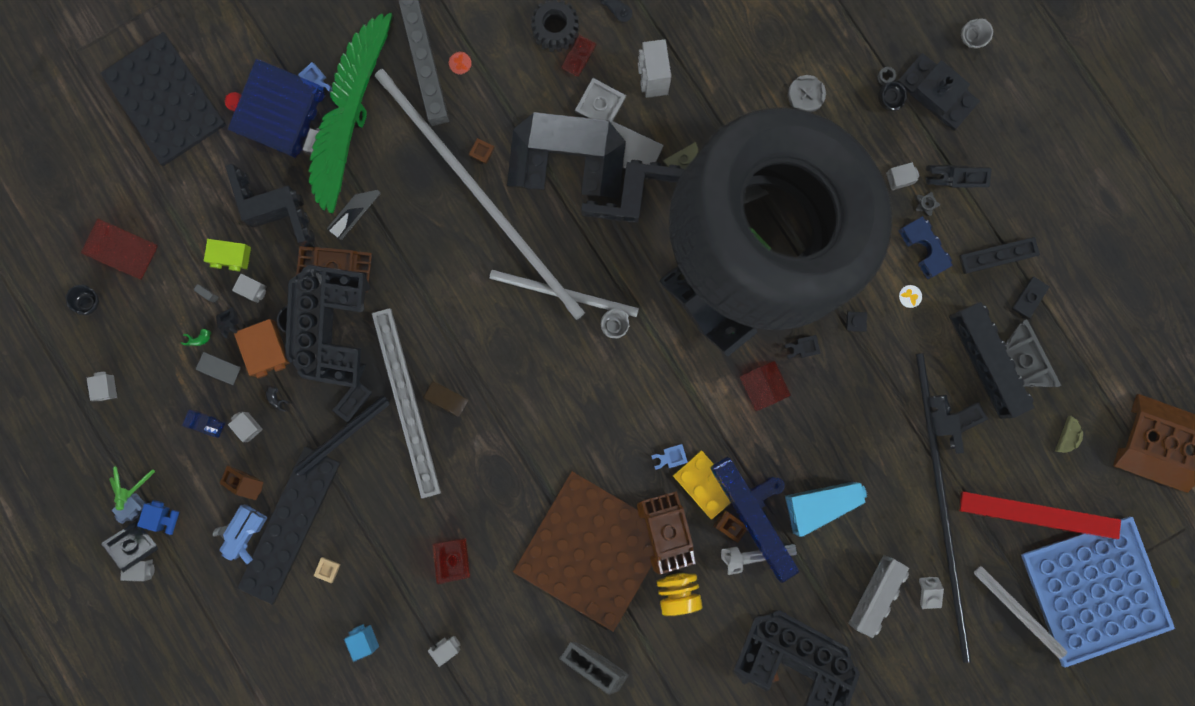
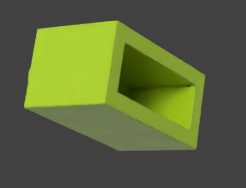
M207 239L204 262L210 264L211 268L222 269V266L229 267L228 270L240 272L241 269L248 268L251 247L241 243Z

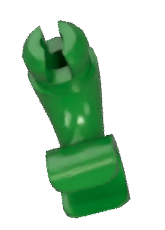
M201 329L200 335L195 339L191 335L183 334V336L189 338V341L187 343L181 342V344L185 346L203 345L209 341L211 331Z

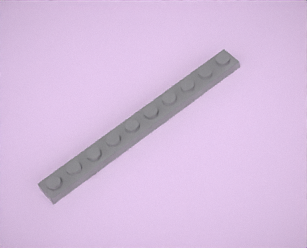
M389 308L372 313L421 499L440 494V486L392 309Z

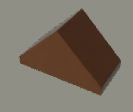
M725 510L713 525L737 543H739L749 528Z

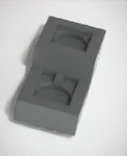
M203 352L196 370L233 385L241 367Z

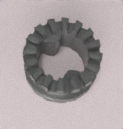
M884 67L878 73L877 80L881 85L893 82L896 78V72L891 67ZM890 73L891 78L885 80L882 74Z

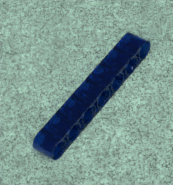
M725 457L712 465V473L777 579L784 583L798 574V567L729 457Z

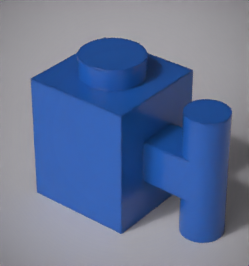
M153 500L152 503L144 504L137 526L157 532L162 531L164 526L167 525L165 533L173 535L179 511L172 510L170 517H168L170 508L165 507L163 502Z

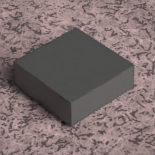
M197 284L194 288L196 293L208 301L216 302L219 296L202 285Z

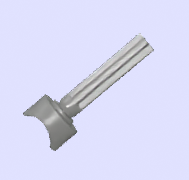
M795 544L742 554L738 547L721 550V559L728 566L727 575L742 573L743 564L797 555Z

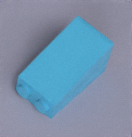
M848 482L786 495L785 498L793 534L799 537L805 536L864 504V498L867 497L865 487L858 482Z

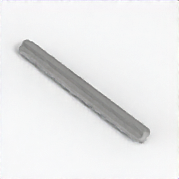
M980 566L974 571V574L1059 659L1066 656L1067 651L983 567Z

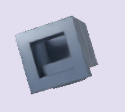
M135 493L127 499L123 510H116L114 507L111 511L115 514V519L123 524L126 521L135 520L140 515L139 511H142L145 502Z

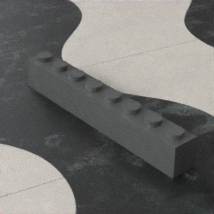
M399 0L428 121L431 126L450 122L420 1Z

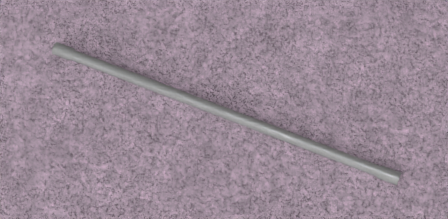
M380 69L375 74L377 80L389 91L565 304L568 311L576 320L585 314L583 309L571 298L406 99L385 70Z

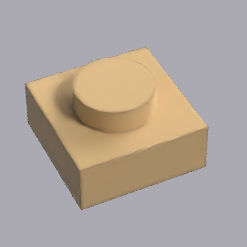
M322 557L314 577L333 583L341 564Z

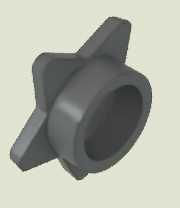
M933 192L926 196L917 195L919 205L916 211H924L928 216H931L933 208L940 206V203L933 197Z

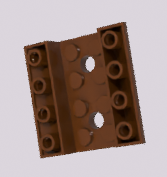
M1136 394L1131 412L1137 414L1127 446L1126 448L1118 449L1113 466L1189 493L1195 486V414L1141 394ZM1151 431L1156 434V439L1153 442L1148 438V434ZM1189 444L1193 447L1191 455L1186 453V447Z

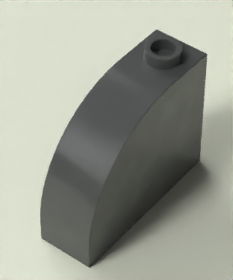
M570 642L560 660L607 694L618 692L629 676L628 673L602 655L577 642Z

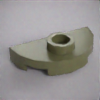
M696 142L663 160V163L667 167L669 165H679L681 169H686L698 154Z
M1067 417L1055 452L1067 453L1078 448L1081 444L1083 431L1078 423L1079 421L1074 417Z

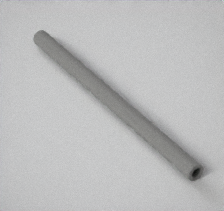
M491 270L490 279L557 296L548 284ZM565 289L576 302L606 310L618 308L625 311L629 316L637 317L639 308Z

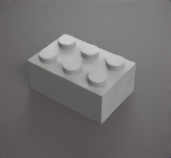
M666 39L642 42V49L639 50L638 72L642 74L640 85L641 91L645 92L646 98L668 95L671 71Z

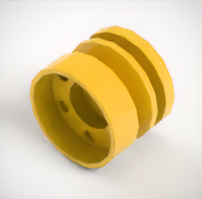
M676 573L656 581L658 587H665L658 590L659 595H668V598L660 601L662 615H681L702 609L700 594H691V591L699 588L697 583H691L697 580L696 574Z

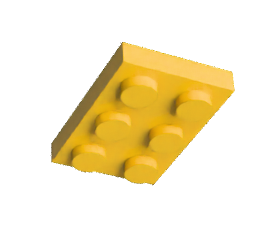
M702 450L673 475L711 520L740 495Z

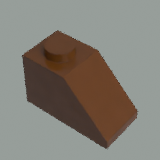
M231 466L226 467L220 481L221 485L235 495L256 500L261 493L264 483L255 476Z

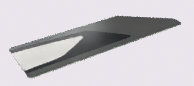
M374 190L355 194L327 229L342 240L380 195V192Z

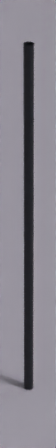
M924 353L916 354L962 659L964 663L971 662L938 443L931 425L930 412L932 408L929 407L928 402L930 391Z

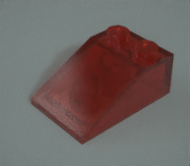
M97 219L81 253L142 280L158 245Z

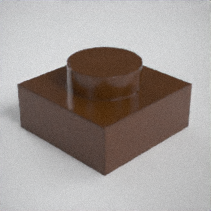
M477 138L469 156L487 164L495 147Z

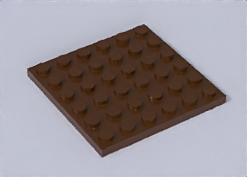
M572 471L513 573L614 632L652 566L650 558L655 557L646 519L639 518L636 508Z

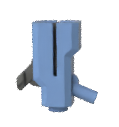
M240 505L227 526L215 528L213 531V536L221 535L225 540L219 550L222 552V556L228 560L237 559L241 556L246 564L253 561L246 551L247 543L253 533L260 532L267 517L258 511L255 512V509L247 505Z

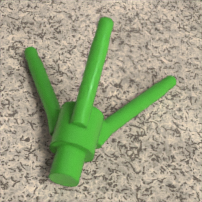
M113 467L114 479L110 478L109 480L115 493V509L123 510L127 499L151 477L155 470L152 469L128 491L120 487L117 467Z

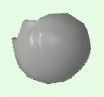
M975 19L963 26L961 38L963 43L969 48H981L991 41L994 31L992 25L986 19Z
M618 308L607 311L601 319L603 333L607 337L615 339L624 336L630 327L629 315Z

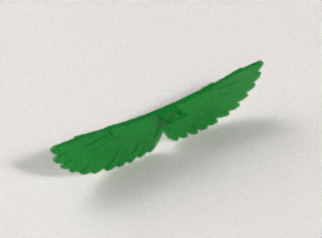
M388 13L385 17L383 14H380L375 20L372 18L367 26H362L359 35L357 32L354 34L352 43L349 42L347 45L346 55L342 54L341 64L339 63L337 67L338 73L334 75L336 84L332 83L333 92H330V97L339 108L330 111L322 118L323 122L319 126L320 131L316 134V141L312 147L313 151L310 160L313 162L309 168L311 173L309 183L312 185L311 193L315 194V201L320 204V207L323 210L327 207L329 213H334L338 195L341 192L345 163L355 121L361 128L365 123L367 111L361 104V101L377 63V58L388 36L387 32L393 18L392 13ZM362 111L363 117H362V120L360 121L359 115H360V112Z

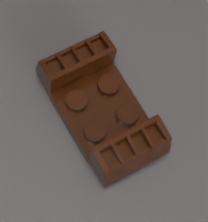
M299 246L296 276L310 264L365 273L369 283L372 253Z
M677 491L638 503L639 518L646 519L655 557L650 558L654 572L661 575L696 564L691 535Z

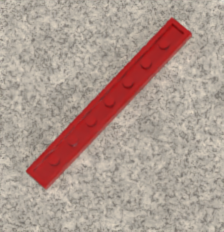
M961 492L960 512L1111 539L1120 538V519Z

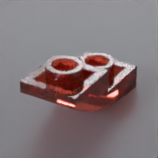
M579 35L562 69L579 77L597 44Z

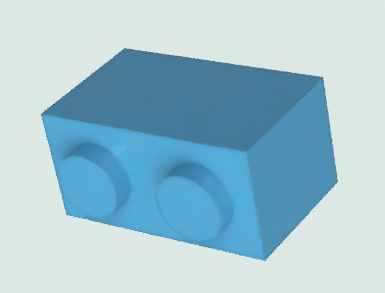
M362 624L355 627L352 631L348 632L349 636L344 639L353 662L372 654L379 647L371 625L365 627Z

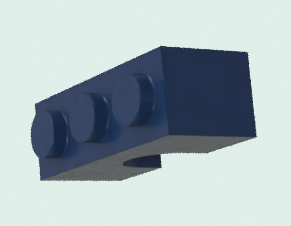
M922 216L898 232L907 247L915 243H920L926 247L927 256L918 265L926 278L930 279L953 265L950 255L942 249L940 239L934 236L931 231V224Z

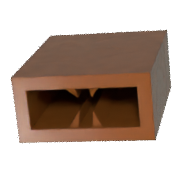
M265 320L239 330L234 334L249 376L257 377V379L268 375L267 372L283 370L286 368L285 365L290 364L285 357V346L274 320Z

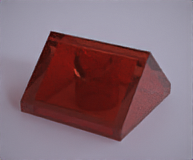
M775 361L740 376L755 411L791 396Z
M466 539L440 541L432 544L437 584L470 578Z

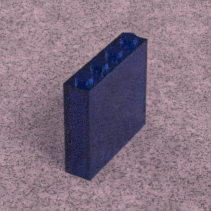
M256 59L228 130L296 158L302 151V142L304 137L308 135L310 122L317 114V105L324 97V88L319 84Z

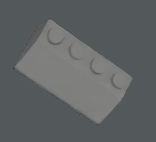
M883 555L848 624L871 638L877 635L881 630L883 618H886L890 613L892 601L896 600L900 593L899 587L901 583H904L908 578L909 568L895 559Z

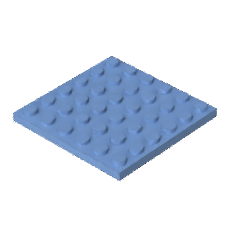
M1129 516L1120 519L1119 539L1080 533L1021 554L1049 633L1067 651L1066 656L1059 659L1063 667L1080 663L1175 629L1133 517Z

